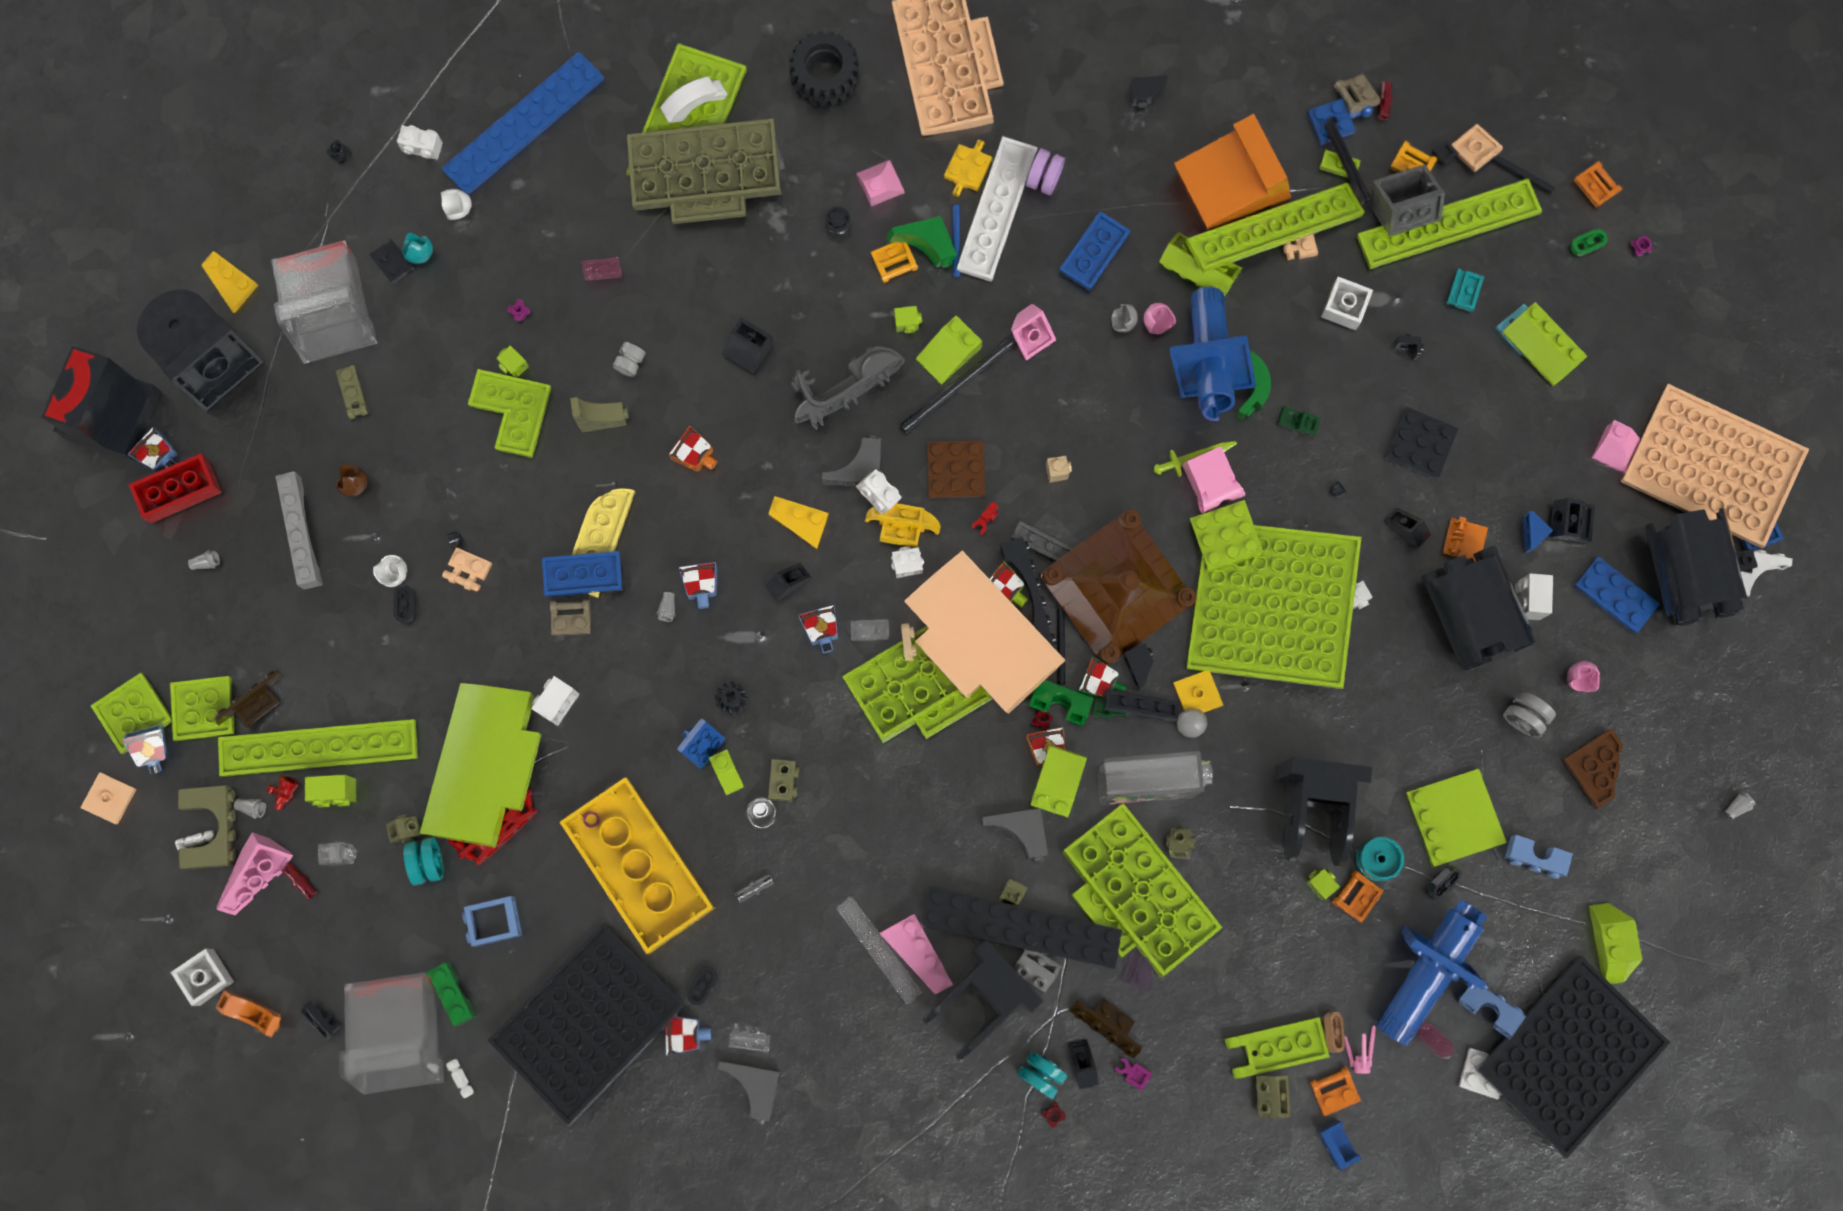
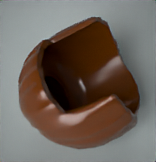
M342 465L340 466V479L336 482V488L344 496H358L367 487V475L357 466Z

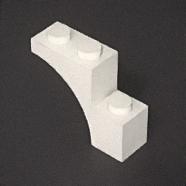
M1755 550L1754 555L1758 567L1741 572L1747 597L1750 596L1751 588L1761 573L1771 569L1784 570L1792 566V558H1787L1784 554L1771 555L1766 554V551Z

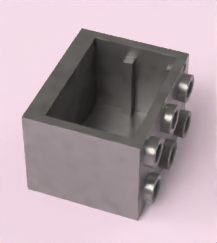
M1424 164L1374 180L1371 209L1390 237L1440 221L1445 193Z

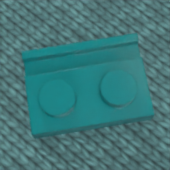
M1458 268L1446 304H1452L1454 307L1473 312L1484 276L1469 271L1465 272Z

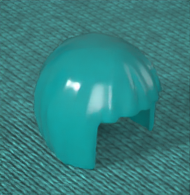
M409 232L405 237L402 248L404 258L414 264H422L428 261L433 253L430 239L427 236L419 237Z

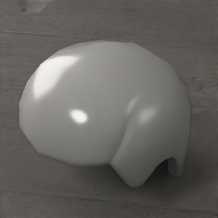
M1121 304V308L1113 311L1112 327L1117 332H1129L1137 324L1138 313L1133 305Z
M1189 708L1179 714L1176 721L1178 731L1183 736L1190 738L1200 736L1208 725L1207 716L1200 709Z
M765 797L755 798L748 804L747 818L753 826L759 829L767 828L775 822V805Z

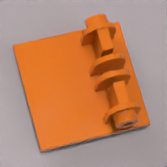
M1451 517L1443 554L1454 557L1466 555L1467 559L1473 558L1474 562H1476L1473 554L1483 550L1488 527L1466 522L1467 519L1464 517H1459V519Z

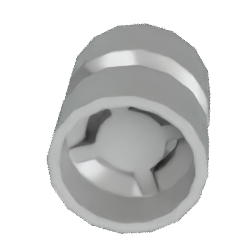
M624 342L619 351L621 356L616 357L612 367L624 375L635 377L639 368L637 363L642 362L646 353L638 346Z

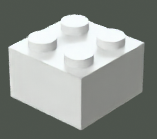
M1337 277L1321 317L1356 330L1362 321L1373 290Z
M1528 574L1516 583L1515 592L1527 619L1541 620L1552 614L1553 575Z
M554 676L545 683L543 687L545 690L541 696H536L532 703L534 705L532 709L558 726L580 694Z
M204 949L171 972L191 1006L202 1005L234 983L214 949Z

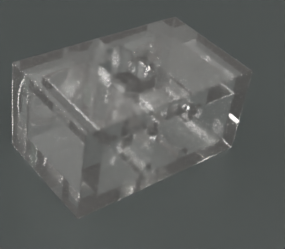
M344 842L318 844L319 864L325 866L354 864L356 849L353 848V844Z

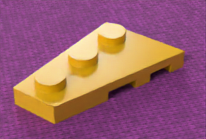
M214 251L202 263V267L233 313L239 309L258 287L256 282Z
M774 496L769 516L817 550L829 513Z

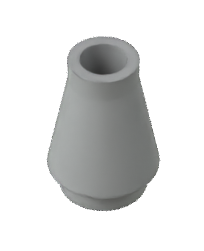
M207 550L188 560L191 570L215 568L220 564L218 553Z
M663 593L656 613L660 621L671 622L676 616L674 593Z
M1744 792L1739 794L1724 812L1733 820L1752 810L1756 803L1749 794Z
M238 798L234 803V809L256 819L258 817L261 818L265 814L266 803L262 802L261 799Z

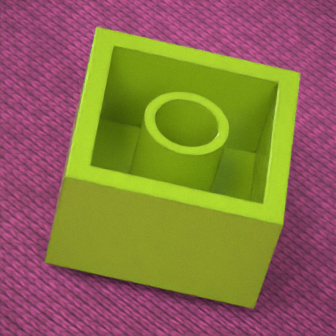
M347 775L305 777V801L319 808L330 807V804L350 806V802H356V779Z

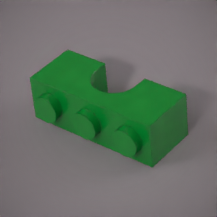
M1044 680L1034 690L1029 706L1047 713L1050 705L1061 704L1067 711L1065 720L1084 726L1094 698L1054 684L1049 680Z
M444 963L427 972L453 1026H459L477 1016L469 999L463 995L459 988V978L451 963Z

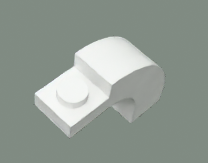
M709 77L700 78L674 92L661 106V110L669 123L684 121L695 107L708 101L724 100L727 93L719 80L711 81Z

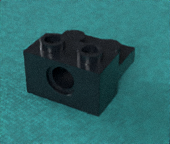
M1571 498L1554 500L1551 523L1553 531L1550 534V538L1591 543L1595 505L1586 504L1584 501Z

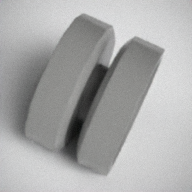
M1524 691L1517 693L1513 699L1514 705L1508 706L1503 713L1508 723L1520 732L1533 738H1541L1546 731L1545 725L1551 724L1556 716L1553 708L1546 702Z

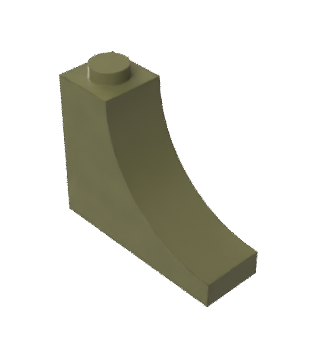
M578 397L570 398L573 418L582 433L627 425L626 419H629L627 407L624 408L622 402L600 404L585 402Z

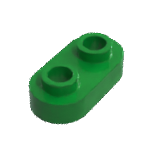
M1600 229L1590 231L1576 237L1572 241L1570 249L1573 254L1584 256L1602 248L1607 243V234Z

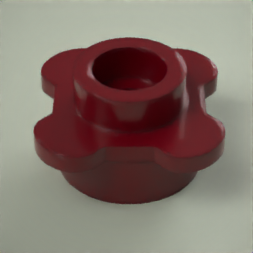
M1037 710L1035 718L1032 719L1031 723L1033 726H1038L1043 730H1049V724L1052 722L1053 717L1048 711L1046 713Z
M1052 1103L1049 1109L1042 1112L1043 1118H1046L1049 1121V1126L1053 1128L1061 1120L1066 1119V1114L1059 1109V1104Z

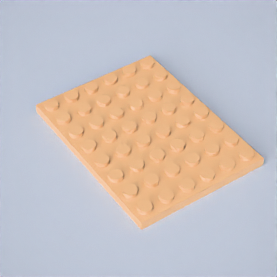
M1667 384L1621 482L1685 513L1705 509L1709 520L1717 519L1716 513L1719 512L1720 508H1725L1731 534L1757 547L1764 548L1809 449Z

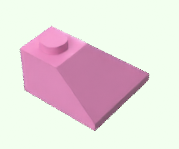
M890 160L856 173L870 206L905 193Z
M1031 304L1017 314L1011 332L1024 359L1027 361L1056 341V338L1043 310L1034 304Z
M1614 420L1606 426L1592 459L1624 474L1641 440L1632 428Z

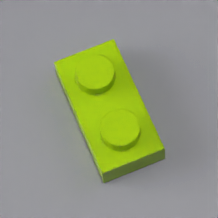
M1325 150L1319 169L1349 178L1338 154ZM1352 158L1358 170L1361 160Z

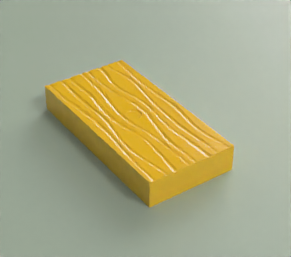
M623 778L560 821V824L646 954L652 953L715 909L628 778ZM595 812L598 814L599 823L596 827L590 828L584 824L583 818L586 813ZM589 814L586 817L588 825H594L597 822V817L594 814Z

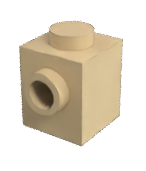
M1066 456L1047 459L1046 469L1049 483L1068 480L1072 467L1071 462L1067 461Z

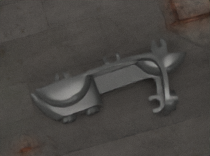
M871 346L865 351L864 355L861 357L856 356L850 360L848 370L851 372V376L817 397L813 396L809 387L815 383V379L813 378L810 381L805 379L810 372L807 370L801 376L800 370H796V375L792 377L793 382L791 385L796 392L800 391L802 393L804 401L795 412V424L810 420L813 429L817 430L816 424L818 422L819 425L823 426L824 416L837 411L843 406L846 410H849L847 405L849 402L853 401L857 405L856 398L877 384L884 387V379L889 383V376L900 369L905 359L898 352L890 348Z

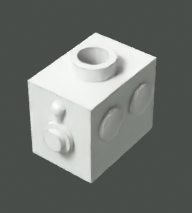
M902 547L899 551L892 552L891 559L893 562L891 566L895 571L896 578L923 573L922 565L924 560L920 555L919 547L913 549Z

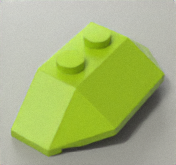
M1610 903L1589 905L1601 975L1610 984L1625 982L1643 960L1636 922Z

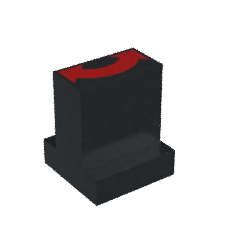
M72 346L41 418L55 426L53 431L64 438L133 460L128 453L142 439L162 391L153 384L135 379L110 358Z

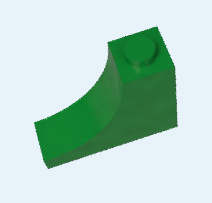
M941 216L893 227L886 236L889 243L902 242L919 248L931 259L935 268L940 266L945 268L952 265L957 256Z

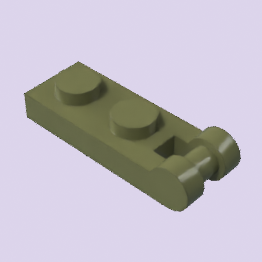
M352 365L336 370L349 419H354L360 414L363 416L369 414L356 367ZM359 404V407H353V405Z

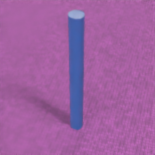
M953 205V247L957 254L953 261V277H960V271L957 270L960 260V206Z

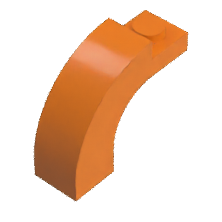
M227 990L223 991L215 1008L223 1015L252 1025L269 1037H272L280 1026L281 1015L256 1001Z

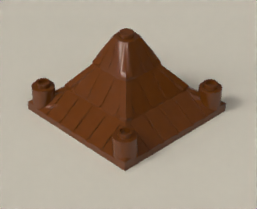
M1130 508L1037 574L1098 660L1107 666L1117 661L1124 652L1132 649L1175 616L1192 606L1197 599L1195 591L1185 586L1140 523L1139 514Z

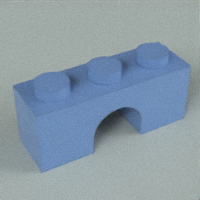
M1518 835L1510 836L1504 859L1510 860V864L1520 867L1525 865L1529 867L1528 870L1537 873L1543 871L1548 873L1547 876L1555 879L1567 876L1573 853L1553 847L1547 849L1546 856L1543 859H1539L1533 852L1534 840Z
M1487 986L1483 990L1478 987L1476 989L1468 987L1458 1004L1474 1015L1483 1007L1494 1009L1497 1013V1021L1493 1028L1508 1039H1511L1526 1017L1523 1015V1011L1516 1006L1507 1004L1505 998L1501 995L1491 993Z

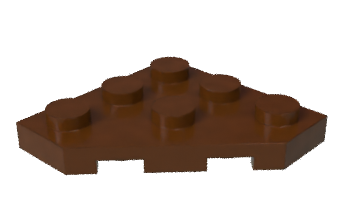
M1612 728L1562 759L1595 809L1600 808L1615 797L1616 790L1614 789L1616 779H1618L1619 759L1623 744Z

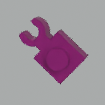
M1120 1058L1124 1062L1125 1067L1123 1069L1115 1067V1071L1121 1074L1126 1073L1127 1075L1124 1080L1142 1091L1152 1073L1135 1062L1131 1067L1126 1059Z

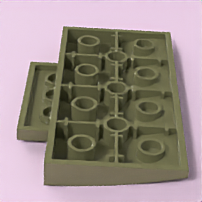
M774 119L627 135L632 206L635 210L671 207L672 223L680 224L746 216V198L782 195Z

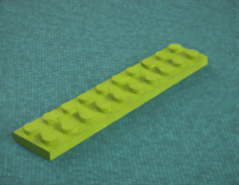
M1529 179L1445 205L1443 206L1440 221L1390 237L1383 226L1358 233L1356 237L1368 267L1372 269L1539 215L1542 210Z
M1345 183L1187 238L1186 244L1201 272L1204 273L1362 217L1365 212L1349 184Z
M415 719L218 737L219 776L221 777L418 759Z

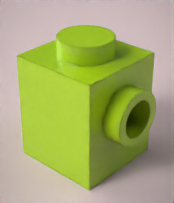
M917 306L894 308L896 332L913 333L915 330H919V323H922L921 312H917Z
M511 345L508 348L502 349L498 354L497 360L500 363L498 367L505 374L509 372L513 377L517 378L529 367L527 362Z
M1315 869L1308 875L1310 879L1306 882L1320 900H1326L1340 887L1335 882L1336 878L1333 873L1325 869L1319 871Z

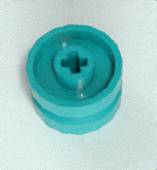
M434 837L423 839L421 845L417 841L405 843L403 850L405 868L413 886L425 884L427 878L431 882L443 879L442 855Z
M1377 837L1365 841L1358 847L1355 854V864L1358 872L1368 880L1386 881L1395 878L1401 872L1404 866V854L1401 847L1394 840L1387 837Z
M1031 1050L1026 1060L1035 1069L1032 1071L1026 1066H1021L1016 1075L1053 1100L1058 1090L1049 1081L1052 1079L1058 1084H1063L1068 1075L1059 1070L1058 1066L1044 1056L1041 1057Z

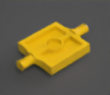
M978 139L974 148L958 145L944 174V179L956 184L952 192L954 196L959 197L963 188L979 190L993 161L991 156L981 152L985 144L984 141Z

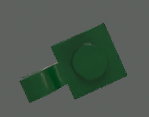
M1096 697L1093 717L1108 720L1112 719V715L1126 717V713L1104 710V698Z

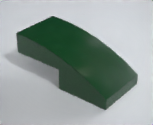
M1283 406L1277 425L1315 436L1321 418L1305 411L1301 413Z

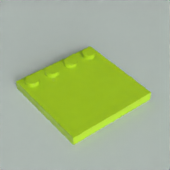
M1479 769L1405 793L1432 867L1507 843Z

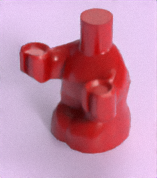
M283 775L279 777V787L269 785L266 789L268 794H276L274 808L277 810H282L284 804L293 797V792L299 785L297 780Z

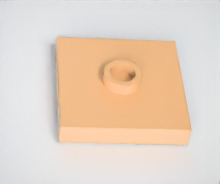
M1478 124L1451 144L1458 151L1457 157L1474 172L1503 149V146Z
M99 772L81 808L118 825L136 788Z

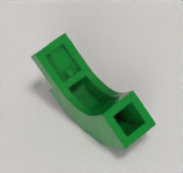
M1252 350L1250 353L1256 387L1252 388L1251 397L1236 414L1241 420L1245 416L1249 417L1255 409L1260 411L1271 389V378L1268 368L1263 360Z

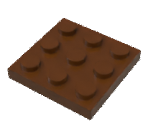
M983 440L927 442L929 499L986 496Z

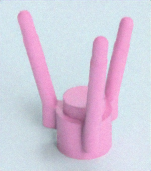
M1375 1025L1372 1026L1368 1056H1366L1365 1033L1362 1034V1055L1355 1056V1060L1348 1039L1344 1036L1350 1067H1354V1073H1370L1376 1031Z

